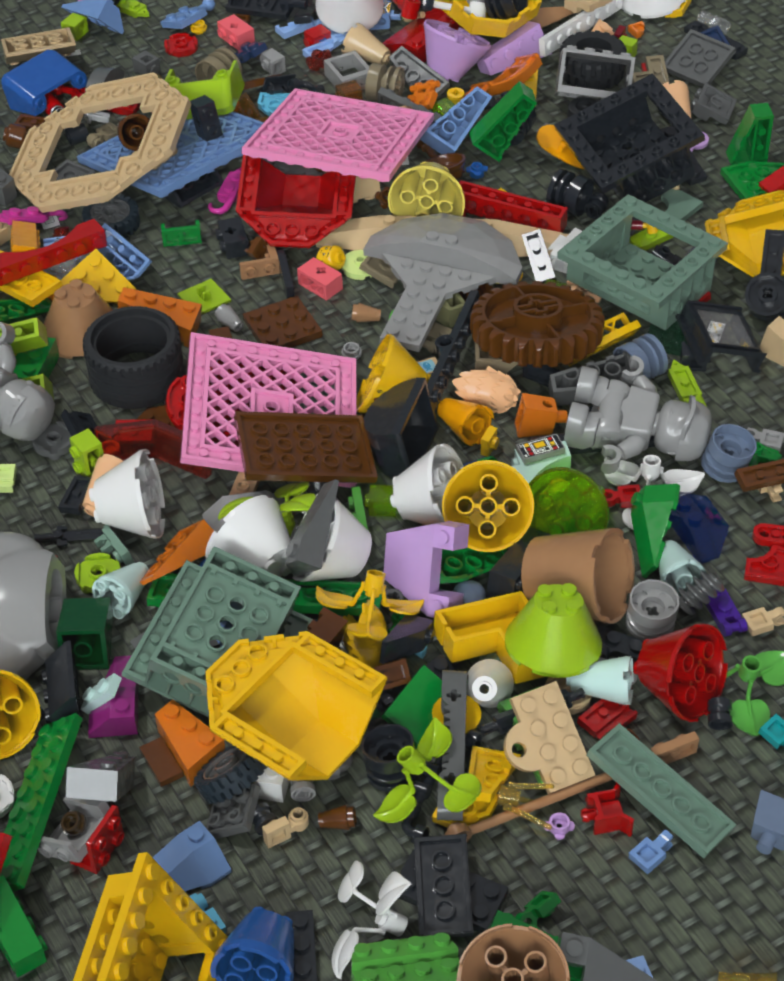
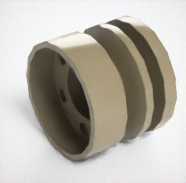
M219 47L196 64L195 75L198 81L213 79L218 70H229L234 60H237L242 75L241 63L231 50Z
M372 63L366 77V99L378 101V91L381 87L391 89L395 94L402 97L405 87L404 68L390 66L387 70L384 64Z

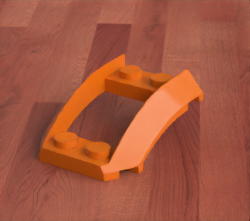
M538 53L516 57L514 59L515 62L495 79L472 84L470 86L471 89L466 92L465 96L477 86L491 96L510 91L519 81L525 83L543 64Z

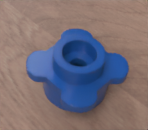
M473 162L471 166L466 167V172L474 179L482 178L484 172L488 171V167L483 166L480 162Z

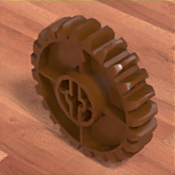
M526 281L517 282V285H512L511 283L502 285V289L498 287L489 290V293L481 295L479 301L474 303L470 315L472 338L482 351L488 352L489 356L496 359L502 357V362L509 364L517 362L518 366L526 367L528 364H532L534 368H542L543 365L558 367V363H563L564 365L572 364L574 359L583 360L587 358V354L594 353L597 346L603 340L605 317L601 306L595 303V299L591 296H584L583 291L578 289L571 290V286L564 284L556 286L554 282L542 284L541 281H532V284H527Z

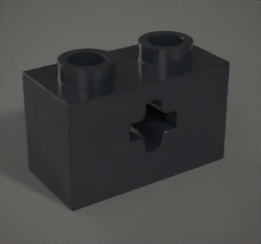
M206 95L191 100L192 105L190 109L197 135L206 142L222 136L223 133L215 102Z
M235 217L217 221L218 229H215L217 241L220 240V250L225 252L226 258L247 256L248 254L244 250L249 249V244L241 218Z

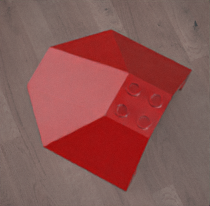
M243 155L236 213L270 246L310 248L352 218L356 176L342 175L334 171L327 172L322 176L289 175L281 172L263 160V158H251L248 155Z

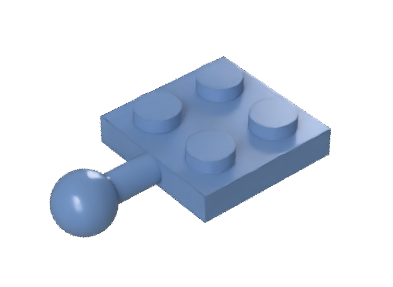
M203 0L202 4L198 7L188 8V6H183L179 8L178 12L168 14L166 19L160 21L162 28L183 29L205 17L207 15L206 11H212L215 8V1Z

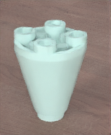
M137 562L102 575L93 583V598L111 597L113 616L117 619H122L133 609L145 586L140 581L149 568L146 564Z

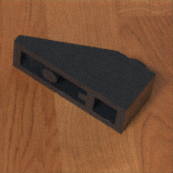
M405 615L382 641L379 663L385 664L423 651L434 640L435 630L432 629L434 620L416 615Z

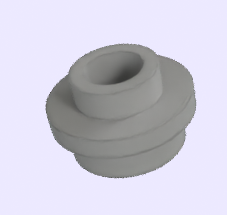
M348 342L343 346L341 355L358 359L362 355V349L359 347V344Z

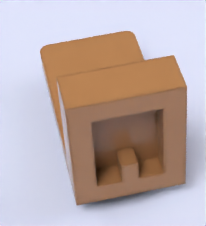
M266 245L267 253L264 254L263 259L239 263L242 280L280 274L279 258L274 246Z

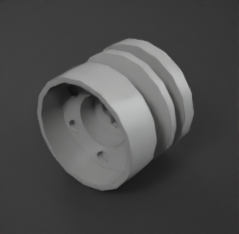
M648 579L635 585L629 596L626 614V627L630 634L644 641L645 639H653L673 632L679 609V596L676 590L668 583L660 580Z

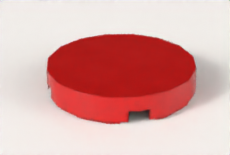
M176 33L169 36L170 39L164 41L166 53L174 57L190 56L198 50L199 46L197 38L194 35L193 37L190 36L188 33Z

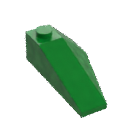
M46 298L38 305L31 307L18 299L0 300V322L11 324L47 313L52 302Z
M679 484L646 485L639 492H635L631 498V518L641 574L644 578H647L659 566L666 544L662 539L672 524L668 519L671 510H676L678 505Z
M470 548L455 551L442 549L440 584L464 582L490 571L507 552V549L496 552H480Z

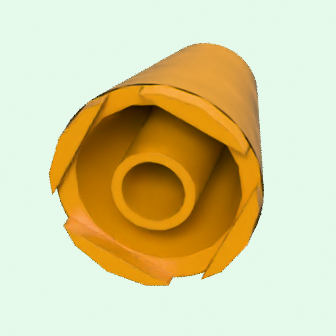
M445 398L438 405V416L463 443L469 446H473L472 444L475 443L481 444V438L489 425L493 426L491 421L492 418L494 419V414L486 405L452 398Z

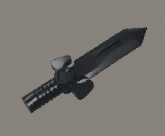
M57 526L53 533L34 534V540L38 543L54 541L57 543V547H64L68 545L67 541L96 539L103 532L102 528L67 531L66 526Z

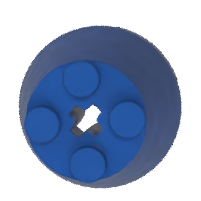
M254 907L216 951L210 968L211 977L216 978L217 981H293L294 930L292 928V920L287 916H281L263 907Z

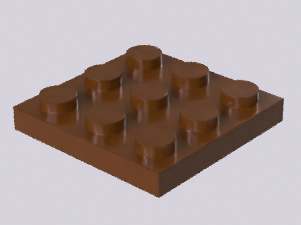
M298 296L242 314L243 321L258 343L292 348L323 337L322 329Z

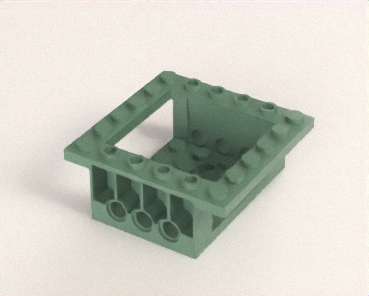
M628 194L557 252V258L568 263L566 280L666 331L677 321L675 316L681 314L688 300L698 301L711 290L716 258L727 249L728 242ZM632 217L696 248L679 263L673 265L629 243Z
M214 546L202 567L188 560L185 561L122 671V676L209 717L205 671L240 639L249 638V642L264 640V636L277 635L278 632L283 633L284 637L297 636L299 632L308 630L307 627L313 619L293 610L301 587ZM229 621L233 627L225 629L220 625V622ZM211 640H218L222 643V647L213 648L209 642Z

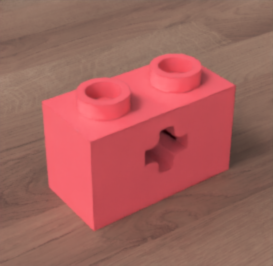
M233 14L217 21L218 36L235 49L240 50V46L246 42H255L254 28Z
M314 257L297 268L298 284L326 301L343 290L342 274Z

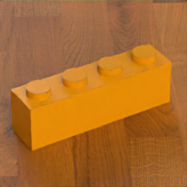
M12 220L11 252L39 249L40 236L39 230H36V223Z

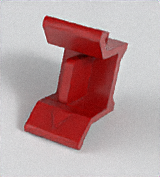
M617 782L611 790L588 793L585 799L586 808L580 810L582 822L587 823L590 820H594V835L620 830L626 833L628 837L632 836L634 819L623 813L620 801H618L621 786Z

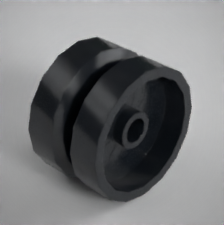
M772 272L760 273L747 284L745 298L752 316L765 322H772L778 316L784 317V278Z

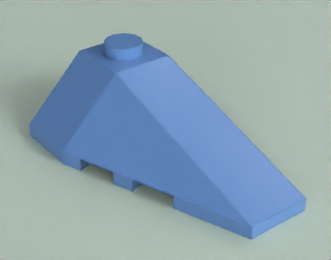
M82 0L63 4L61 7L71 14L76 13L85 16L87 21H91L99 26H108L107 29L122 35L124 33L120 10L113 5L114 1Z

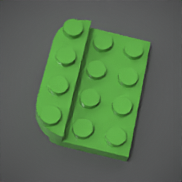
M446 933L412 936L396 940L387 939L368 944L358 943L354 947L351 959V980L456 981L460 961L458 958L459 948L450 940V936Z

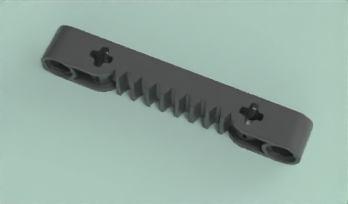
M442 670L441 712L444 715L443 725L452 733V743L442 755V772L439 776L450 785H453L455 779L460 774H464L467 671ZM438 782L437 820L463 821V811L454 813L445 808L444 797L449 789Z

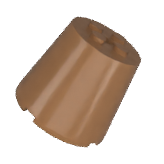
M606 528L533 538L525 550L521 569L522 588L527 600L529 601L533 597L538 587L542 584L563 585L571 583L577 587V591L583 597L594 621L614 624L621 620L628 608L626 600L628 593H631L634 587L635 577L633 551L629 539H624L623 537L624 531L619 528Z

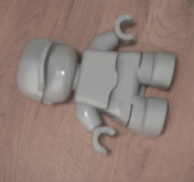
M0 322L2 330L0 337V430L4 435L17 440L34 441L49 427L55 410V402L43 387L34 384L31 380L18 379V375L14 373L16 358L10 345L15 339V330L11 325Z
M635 355L629 359V367L634 372H629L627 369L622 371V381L616 379L609 380L606 377L599 376L597 369L582 366L574 401L592 403L594 405L591 412H589L588 405L572 402L564 441H566L568 447L582 450L589 447L593 450L602 448L601 454L603 457L609 456L612 458V460H605L603 462L601 471L604 474L616 472L621 459L626 460L645 451L649 446L651 436H654V444L657 450L665 454L674 455L675 461H692L698 459L703 454L711 435L712 416L710 410L704 404L696 401L695 396L690 395L688 403L679 400H669L662 406L661 411H658L660 395L657 393L656 386L643 375V360Z

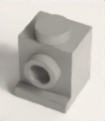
M273 48L261 53L259 58L261 66L270 73V76L286 72L285 56Z

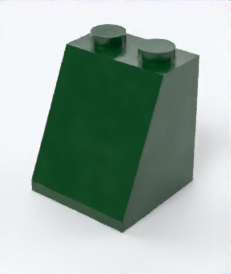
M111 597L69 598L63 600L56 630L58 648L65 641H71L77 670L109 669L113 627Z

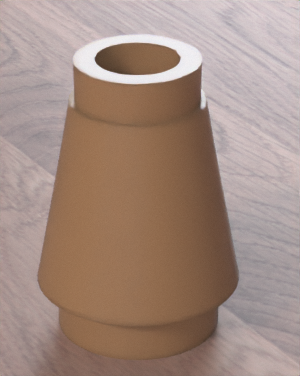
M358 303V305L353 304L351 320H355L356 323L380 322L381 309Z

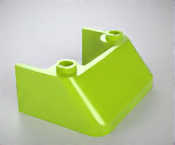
M237 60L233 61L229 70H218L213 79L181 83L180 78L176 77L173 69L169 70L165 78L170 87L177 89L181 95L188 97L190 101L203 95L212 99L215 102L218 116L234 111L245 86ZM191 109L189 110L186 120L193 119Z

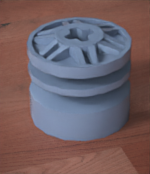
M649 333L633 339L632 342L618 346L613 351L614 357L626 351L630 356L635 355L641 358L644 363L643 375L648 379L664 374L668 369L667 354L663 345L654 335Z
M734 424L718 426L715 428L701 457V465L704 471L711 478L719 482H737L734 473L736 469L748 467L757 449L756 440L748 430Z

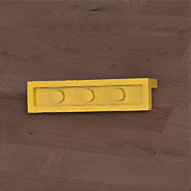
M624 312L606 320L604 330L610 332L603 336L601 344L597 346L594 353L587 354V358L635 335L641 328L639 321L635 320L630 323ZM621 319L624 326L619 329L614 328L615 322ZM574 359V363L568 365L572 366L582 360Z

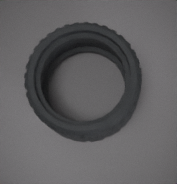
M141 306L115 309L96 319L84 334L83 351L90 387L101 401L109 405L126 409H139L156 405L166 400L171 383L177 377L181 378L185 375L178 326L170 316L159 310ZM146 352L156 354L137 362L123 363L113 361L118 357L131 353Z

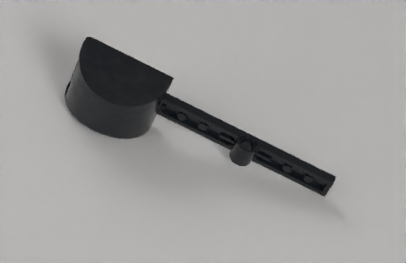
M478 290L470 291L451 334L442 335L435 340L439 359L428 383L426 378H414L402 382L379 396L365 414L364 427L376 465L382 473L392 480L393 477L400 475L429 451L439 429L435 409L438 403L441 402L444 389L447 388L449 378L454 373L455 365L460 360V354L466 347L468 337L471 336L470 315L474 303L479 301L480 298Z

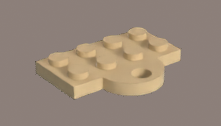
M557 681L515 696L509 700L518 723L505 736L504 753L513 767L523 772L538 771L547 794L595 776ZM514 744H520L524 748L523 757H516L512 753V746Z

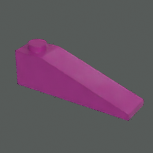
M131 656L114 657L106 678L115 673L122 679L115 697L90 712L88 724L89 738L138 734L139 684L122 676V671Z

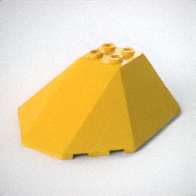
M777 190L740 200L735 203L736 206L732 210L731 208H726L717 214V219L705 221L707 233L728 242L727 249L719 256L720 258L751 277L760 274L766 229L784 230V190ZM783 258V267H782V275H783V276H784V258Z
M308 631L299 632V635L284 637V634L264 636V640L250 642L249 638L240 639L205 671L210 731L288 780H328L360 746L387 681V676Z

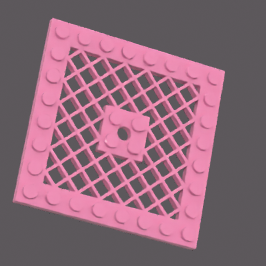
M295 88L242 147V154L248 155L251 158H264L271 162L280 161L288 165H302L305 168H318L325 172L334 171L342 175H355L362 179L371 178L377 179L379 182H389L433 122L434 113Z
M191 332L180 463L244 472L240 447L233 443L236 440L238 441L237 431L234 427L235 410L238 408L243 412L293 413L294 410L296 413L304 414L313 412L314 414L356 415V358ZM221 360L224 364L220 365L216 361ZM242 363L245 367L241 369L237 364ZM262 366L266 371L262 372L259 367ZM231 369L234 373L229 374L226 370ZM283 369L287 374L283 375L279 371ZM252 372L255 377L251 378L248 373ZM304 373L308 377L304 379L300 374ZM220 375L223 379L219 381L215 376ZM272 375L276 380L272 381L269 376ZM325 376L328 381L325 382L321 377ZM241 378L244 383L240 384L237 379ZM293 378L297 383L293 384L289 380ZM262 381L265 386L261 387L258 382ZM314 382L318 386L314 388L310 383ZM230 384L233 389L229 390L226 385ZM282 384L287 389L282 390L279 386ZM304 388L307 391V393L304 394L299 389ZM219 390L222 395L218 396L215 391ZM324 391L328 396L325 397L320 392ZM240 393L244 398L239 399L236 394ZM314 397L317 402L314 403L310 398ZM229 399L233 404L228 405L225 401ZM303 403L307 408L303 409L299 404ZM217 405L222 410L217 412L213 407ZM324 406L328 411L324 412L321 407ZM267 407H272L275 411H271ZM228 415L232 420L227 421L224 416ZM217 421L221 426L215 427L212 423ZM228 431L231 436L226 437L223 432ZM216 437L220 442L215 444L211 439ZM339 482L338 486L351 488L355 487L356 483Z

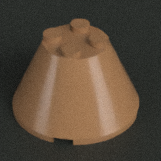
M74 279L54 292V299L44 321L47 337L56 338L59 357L73 359V356H84L83 338L87 328L96 319L113 310L91 285L82 283L79 279Z
M511 923L492 927L471 941L460 958L456 981H570V973L562 950L549 935L532 926L525 927Z

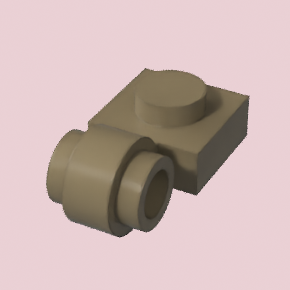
M108 122L97 128L96 133H90L87 136V144L94 148L104 143V140L108 141L117 136V126Z

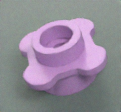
M561 812L554 813L549 821L544 823V829L554 834L557 840H563L565 834L573 831L575 828L574 822L570 821L569 817Z

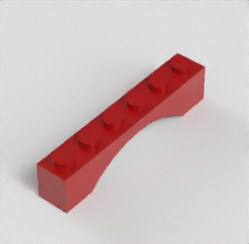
M95 219L76 225L67 236L51 245L30 251L0 253V286L107 246L104 228Z

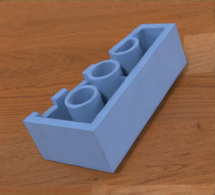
M477 86L461 99L459 103L449 109L446 114L428 127L420 140L440 154L455 153L492 96Z

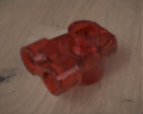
M313 50L311 56L306 58L308 67L315 71L324 68V60L332 58L330 50Z

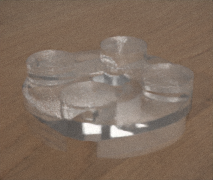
M701 10L696 19L703 24H709L710 28L718 25L724 33H727L731 26L729 21L717 15H712L705 10Z

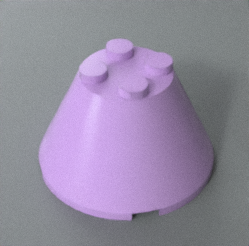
M426 19L424 22L427 65L447 81L450 79L459 82L491 48L489 41L479 35L470 34L461 27L456 30L449 27V23L433 19Z

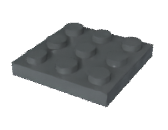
M690 29L665 60L667 73L703 88L705 83L709 85L735 54L736 50L731 45Z

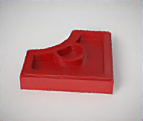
M772 545L770 551L764 556L747 558L744 580L784 586V546Z

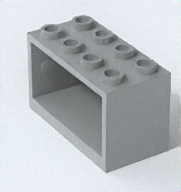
M567 45L560 52L554 96L569 98L588 97L600 101L616 93L562 85L563 74L566 70V57L627 65L624 88L632 84L636 57H631L630 53L615 55L613 51L603 50L602 53L595 52L593 48L578 50L577 46Z

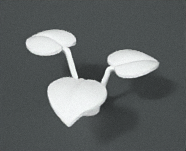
M647 455L643 458V463L640 464V467L632 462L621 460L616 472L604 475L608 482L616 486L629 485L631 481L637 482L641 474L646 480V485H650L660 475L664 484H679V494H690L697 490L704 478L705 472L672 469L664 473V467H661V459L656 455ZM606 456L604 461L612 460V458ZM629 507L623 511L622 521L626 526L634 530L631 518L632 507Z
M354 861L349 872L343 878L338 891L339 901L346 903L354 894L375 908L377 914L375 923L378 924L379 928L354 927L352 931L347 929L342 933L332 953V969L337 978L342 980L343 970L352 958L355 945L358 944V933H378L384 936L387 931L397 937L404 933L408 918L390 909L402 893L412 885L400 873L394 871L386 878L379 891L380 900L377 904L357 890V886L364 876V867L361 862Z

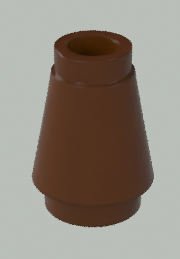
M346 804L319 812V827L350 830L351 827H356L357 816L355 807H349Z

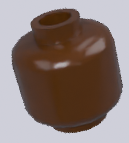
M13 123L9 124L8 127L5 126L3 141H5L8 147L20 149L27 135V127Z

